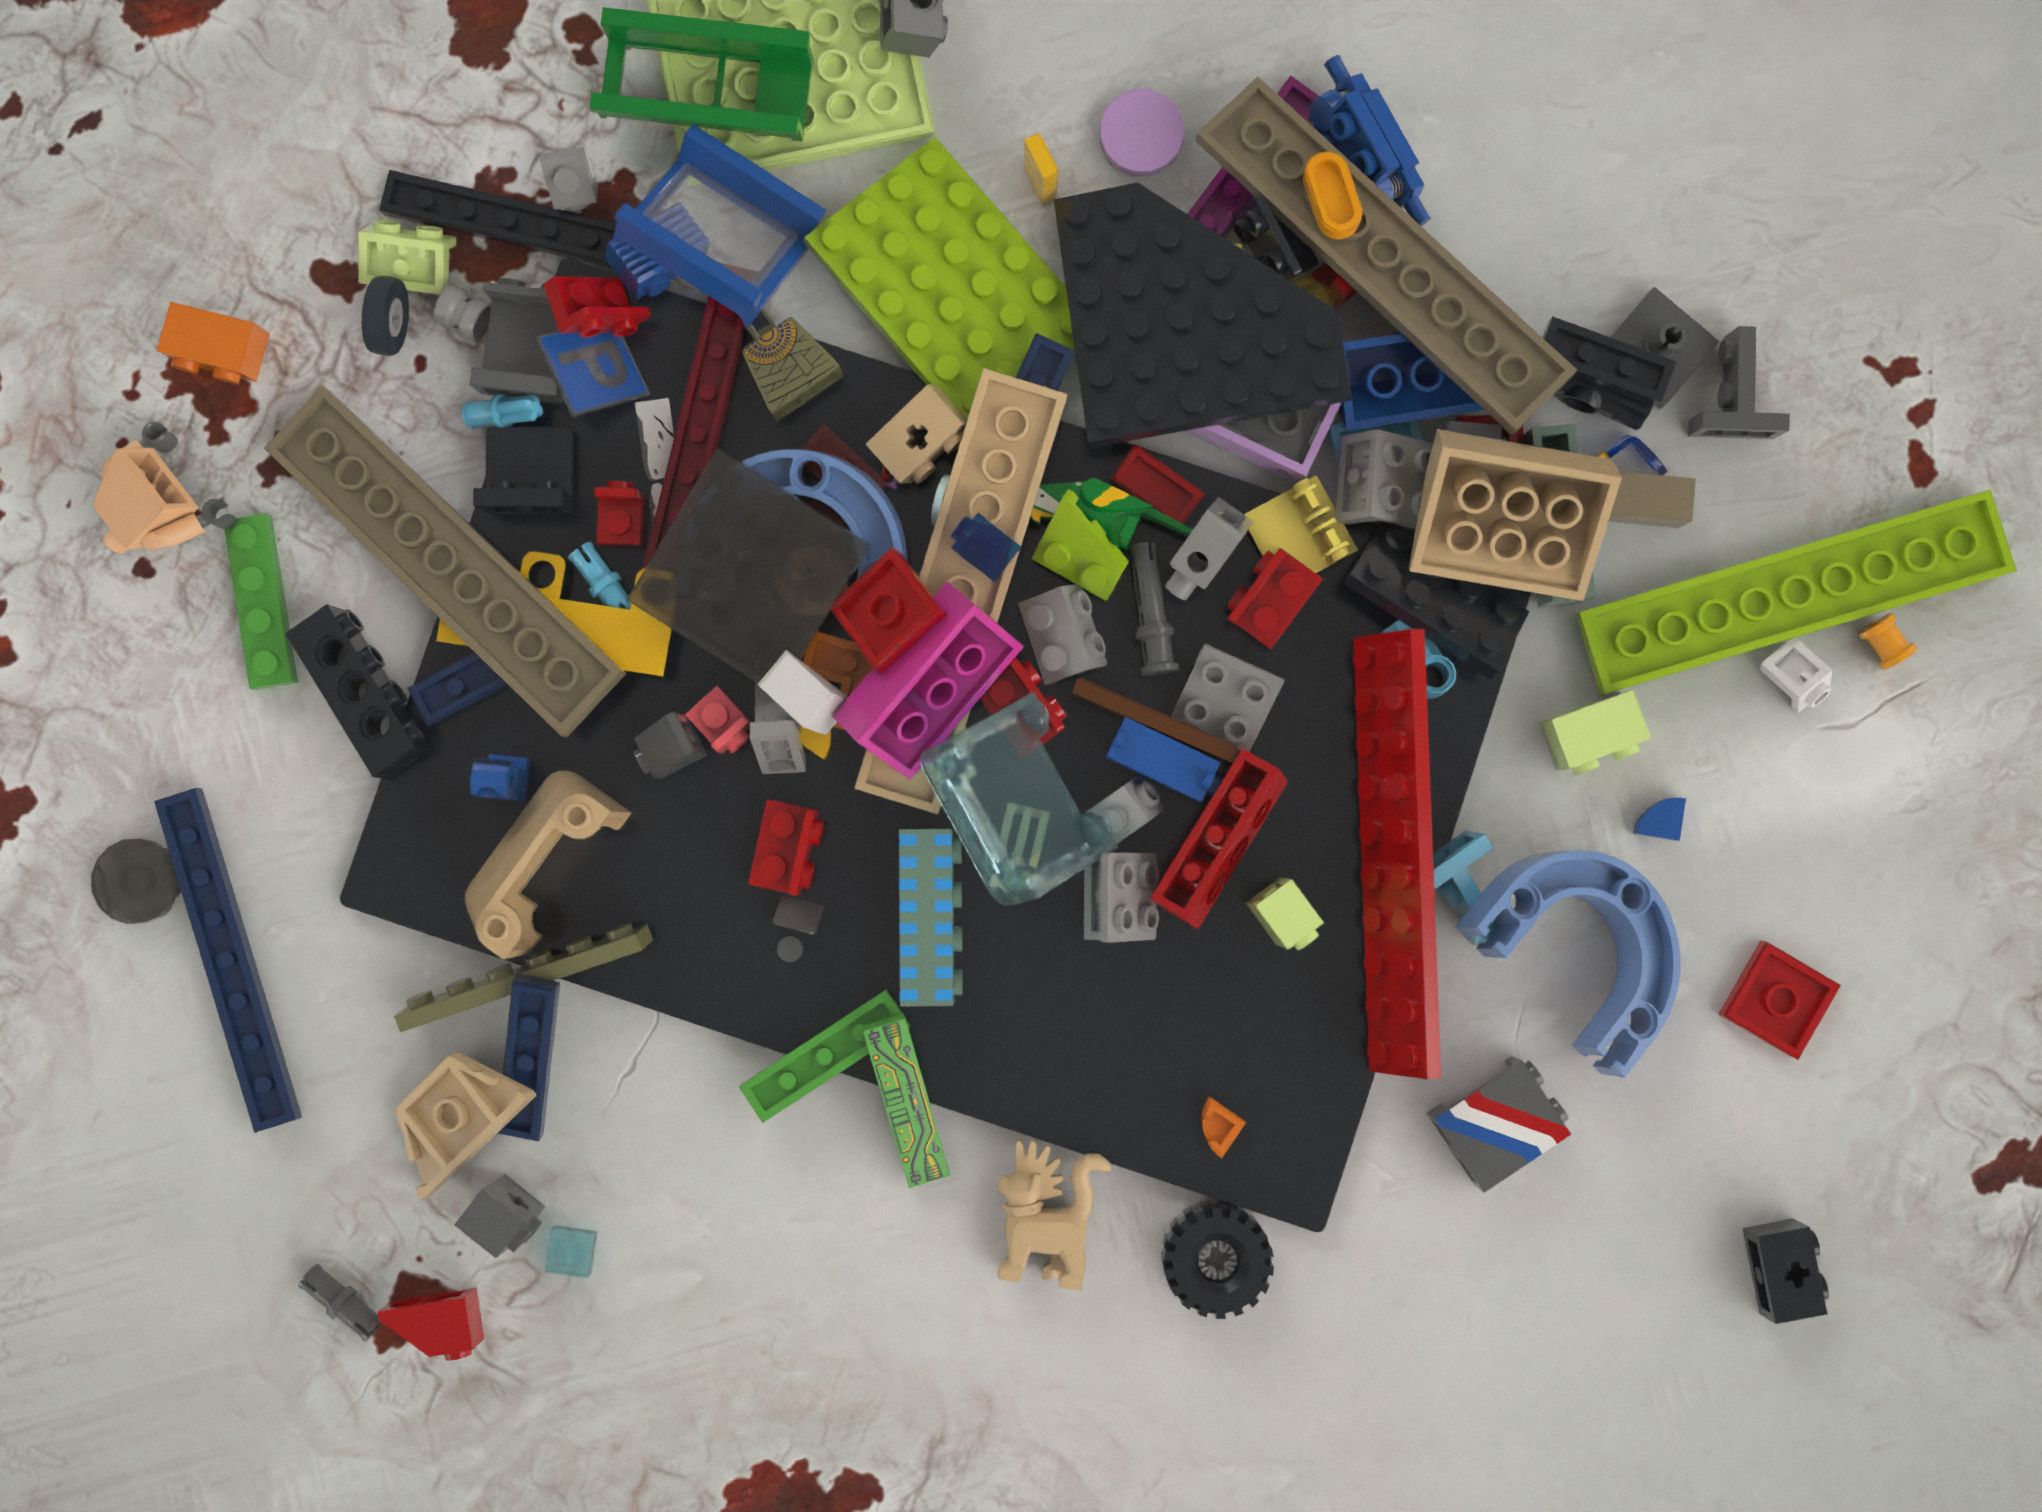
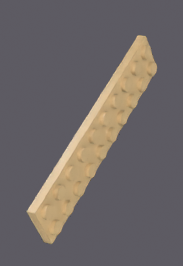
M983 368L919 576L933 596L948 581L992 620L998 623L1068 394ZM970 711L911 780L866 749L854 789L939 814Z

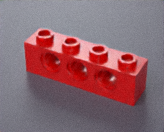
M1242 748L1150 899L1195 929L1198 930L1286 787L1288 781L1281 770Z

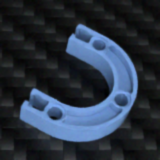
M777 450L759 454L738 463L721 475L709 487L698 503L686 535L676 593L685 595L701 594L702 586L695 584L700 563H713L715 566L713 590H705L704 599L718 602L728 599L737 545L746 522L762 505L780 496L797 494L815 498L829 505L844 519L854 536L858 549L859 567L857 579L892 547L898 550L908 562L903 526L896 509L882 488L869 475L848 461L834 455L811 450ZM810 461L817 462L823 471L821 481L815 486L809 485L803 478V468ZM708 530L716 532L721 540V547L716 554H711L704 548L703 537Z
M1577 850L1539 853L1519 860L1494 878L1455 928L1468 939L1472 936H1486L1490 931L1487 927L1496 919V928L1487 941L1480 943L1476 949L1484 957L1507 958L1542 913L1557 901L1572 896L1592 906L1603 917L1613 935L1617 951V971L1608 998L1572 1046L1581 1055L1586 1057L1588 1055L1604 1056L1601 1061L1596 1060L1593 1064V1067L1600 1074L1625 1078L1665 1025L1676 999L1680 978V949L1671 914L1654 886L1639 871L1616 857L1594 851ZM1622 890H1623V893H1624V901H1623V902H1622V898H1621ZM1512 894L1515 895V899H1516V904H1515L1514 909H1513L1512 906H1511V896H1512ZM1631 1015V1023H1630V1025H1629V1022H1628V1021H1629V1016ZM1613 1040L1612 1045L1610 1046L1609 1049H1607L1606 1047H1607V1046L1610 1044V1042Z

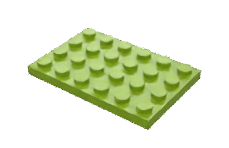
M936 137L929 140L804 237L806 247L926 385L939 386L967 419L983 368L1015 378L1036 333L1075 351L1066 286Z

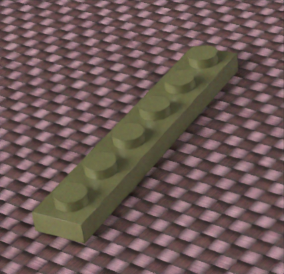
M631 922L625 923L606 931L607 938L595 942L592 941L591 936L575 940L565 946L567 951L553 956L551 950L542 951L525 959L527 965L512 969L510 963L501 965L486 972V979L474 983L471 977L460 979L445 987L447 992L433 996L431 990L419 993L406 1000L408 1006L396 1014L394 1018L400 1032L510 996L512 980L516 974L554 981L640 952L653 941L649 927L645 924L633 928Z

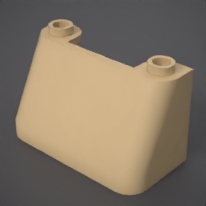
M557 771L546 778L466 890L465 904L480 942L503 960L530 954L543 935L535 930L532 922L533 912L538 905L521 893L563 834L573 839H585L593 836L601 826L620 830L632 812L585 778L572 771Z

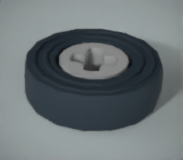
M377 276L369 283L363 300L361 321L363 341L370 352L378 355L393 356L399 353L407 334L409 322L408 292L404 282L400 279L389 276Z

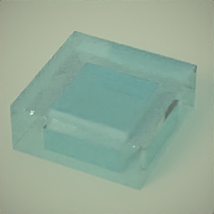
M553 1226L550 1232L545 1272L588 1278L592 1273L598 1231Z

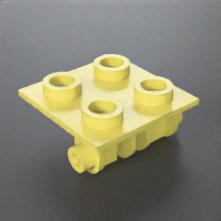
M1317 475L1310 479H1303L1293 485L1292 489L1244 514L1253 521L1248 531L1262 556L1268 550L1275 554L1279 548H1282L1313 572L1318 573L1358 551L1345 525L1338 523L1335 519L1336 509Z

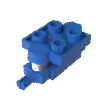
M1333 56L1324 63V67L1336 86L1334 90L1330 89L1319 95L1310 104V117L1315 125L1314 128L1398 206L1404 207L1407 214L1420 226L1424 225L1431 217L1419 199L1424 183L1415 169V166L1419 164L1416 155L1379 89L1371 90L1362 73L1351 76L1341 56Z

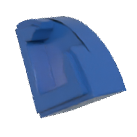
M1667 798L1653 804L1637 819L1633 834L1680 841L1686 798Z

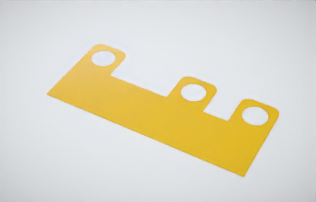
M529 552L524 556L520 572L528 580L529 570L534 563L547 561L553 565L555 569L553 583L546 588L538 589L619 667L625 671L657 676L664 675L678 595L676 591L679 578L675 573L649 568L640 570L636 575L632 603L629 610L560 599L565 571L564 559L559 555L541 552ZM651 578H661L669 586V596L660 605H650L643 598V586ZM440 619L436 641L468 646Z

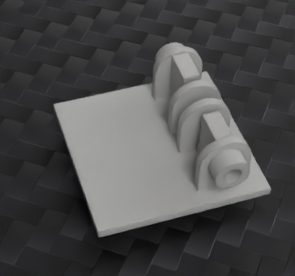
M1204 644L1170 717L1238 746L1239 751L1243 748L1250 752L1285 679Z

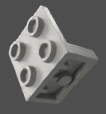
M1378 429L1341 436L1335 516L1337 522L1349 525L1379 520L1416 528L1425 474L1433 443Z

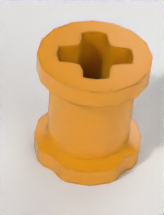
M1888 613L1876 619L1858 632L1861 640L1867 639L1880 657L1879 665L1882 670L1902 662L1918 649L1914 643H1908L1894 624L1896 617L1893 613Z

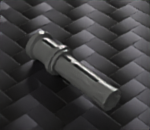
M1144 542L1128 547L1133 570L1140 623L1135 636L1136 640L1141 641L1144 667L1140 669L1141 676H1157L1177 672L1180 670L1179 663L1174 662L1170 638L1174 635V628L1171 627V623L1166 621L1157 563L1156 543Z

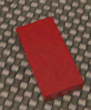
M1134 444L1109 480L1124 492L1152 505L1154 509L1182 524L1186 522L1205 495L1200 489L1136 444Z

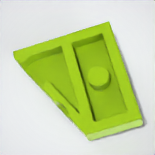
M1068 489L1062 497L1032 559L1107 601L1129 561L1116 545L1109 542L1106 532L1096 519L1090 522L1076 505L1079 498L1073 491Z

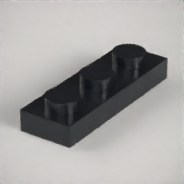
M1554 316L1548 321L1542 337L1577 369L1573 376L1654 406L1662 402L1676 365V361Z

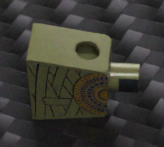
M762 309L750 326L746 328L754 342L746 346L742 350V354L776 422L844 377L837 361L793 317L787 318L776 326L766 311Z

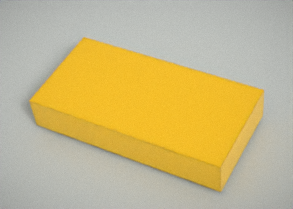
M1036 133L1024 139V170L1042 206L1053 202V199L1057 197L1058 168L1042 136Z

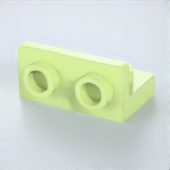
M375 220L374 225L358 231L359 283L369 285L371 280L377 276H389L404 282L407 290L440 295L449 285V249L456 246V236L444 235L443 229L435 226H417L416 230L402 229L401 223L398 221Z

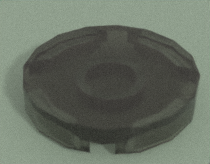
M147 838L123 839L109 846L96 860L91 874L92 894L98 907L111 919L125 924L150 923L165 916L172 909L171 906L181 892L168 848H164L156 843V841Z

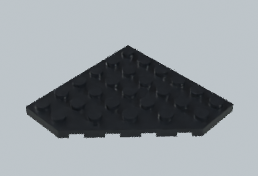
M1138 182L1053 199L1087 439L1090 448L1352 401L1337 310Z

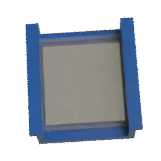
M693 124L684 135L678 160L636 209L624 203L615 214L614 220L617 221L613 239L618 243L620 240H623L740 316L746 328H748L809 250L804 244V237L818 227L820 220L825 215L826 209Z

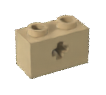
M928 384L876 433L866 445L899 483H912L915 481L919 484L936 469L933 462L942 453L946 452L949 455L959 448L968 419L939 386ZM918 430L928 431L924 437L928 443L926 446L916 444L920 439L917 433Z

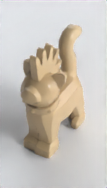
M1018 1139L1016 1140V1171L1011 1175H1002L997 1185L998 1193L1007 1201L1002 1211L1007 1215L1005 1236L1008 1246V1255L998 1266V1279L1019 1282L1030 1252L1050 1254L1051 1256L1050 1261L1043 1264V1280L1059 1278L1058 1281L1061 1288L1082 1290L1086 1262L1084 1242L1087 1232V1220L1093 1207L1094 1190L1088 1175L1092 1170L1109 1172L1111 1170L1110 1162L1099 1153H1086L1074 1162L1070 1176L1074 1191L1072 1205L1063 1208L1042 1207L1044 1204L1041 1200L1062 1195L1061 1188L1055 1187V1185L1063 1181V1175H1052L1060 1165L1061 1159L1056 1157L1046 1164L1051 1150L1050 1145H1045L1039 1156L1036 1157V1141L1034 1139L1030 1141L1027 1154H1025L1022 1141Z

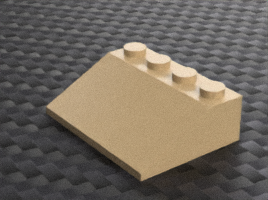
M1437 429L1425 474L1409 570L1411 572L1584 601L1622 476L1612 459Z

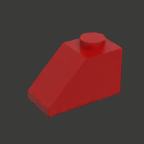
M477 1287L391 1301L377 1311L380 1322L428 1357L444 1355L446 1361L462 1359L472 1354L471 1350L485 1339Z

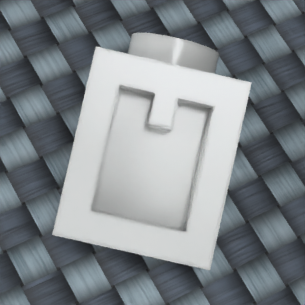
M1796 637L1789 639L1761 663L1760 670L1792 698L1791 708L1797 713L1801 712L1808 705L1812 708L1816 707L1831 692L1830 684L1833 670Z

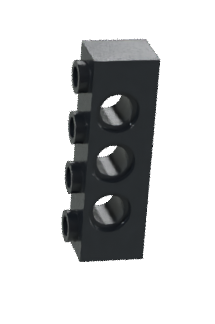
M326 604L285 634L372 777L393 780L433 752L426 739L429 737V732L422 721L416 716H412L404 704L407 701V697L402 688L395 681L390 680L382 667L385 666V661L375 647L370 644L368 645L361 632L364 628L358 617L348 609L344 610ZM344 646L346 651L345 657L338 663V652ZM364 681H366L367 692L362 699H360L359 688ZM388 716L390 725L387 732L382 735L380 729L381 722Z

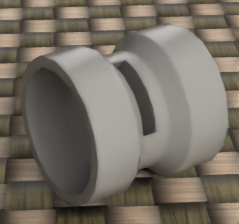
M450 284L443 290L436 302L433 319L434 322L447 329L452 327L459 328L461 336L477 342L488 330L491 303L480 297L472 300V298L468 297L467 291L454 284Z

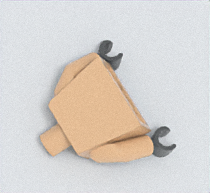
M147 423L142 430L143 439L140 442L133 440L125 447L117 448L113 455L103 463L102 482L94 500V508L109 527L103 537V542L114 552L126 553L129 549L140 548L157 551L179 545L204 533L202 528L210 524L220 529H227L236 522V517L231 514H225L216 519L217 512L228 506L227 503L219 499L208 500L202 507V514L195 516L194 513L198 509L197 504L154 450L168 453L174 450L178 444L177 437L167 432L168 429L161 423Z

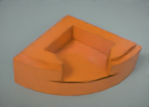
M1208 1096L1201 1115L1202 1131L1210 1148L1222 1159L1246 1124V1121Z

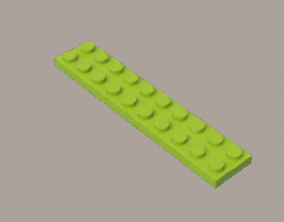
M1990 489L1575 613L1599 693L1604 695L2010 574L2017 570Z

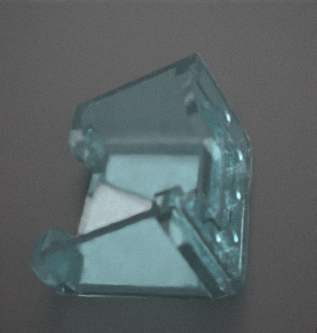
M1034 692L1023 696L923 751L920 757L925 776L986 887L996 901L1003 906H1011L1043 896L1101 859L1102 853H1110L1118 848L1112 836V828L1104 817L1092 812L1080 814L1039 738L1048 732L1050 717L1047 708L1037 699Z

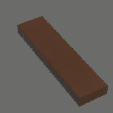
M1083 678L1077 679L1071 696L1122 719L1125 717L1130 718L1225 764H1232L1239 751L1238 746Z

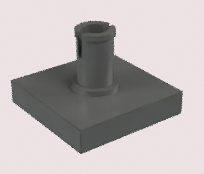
M1655 286L1610 336L1616 340L1676 361L1663 400L1656 406L1658 409H1661L1670 401L1720 342Z

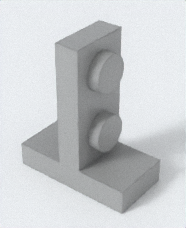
M780 657L755 659V722H750V740L762 775L806 772V757L801 743V725L758 685Z

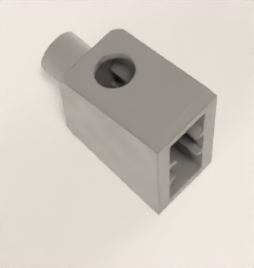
M1218 497L1207 509L1169 563L1176 571L1166 583V588L1182 600H1187L1197 585L1206 589L1253 524V521ZM1196 552L1203 553L1208 561L1199 559Z

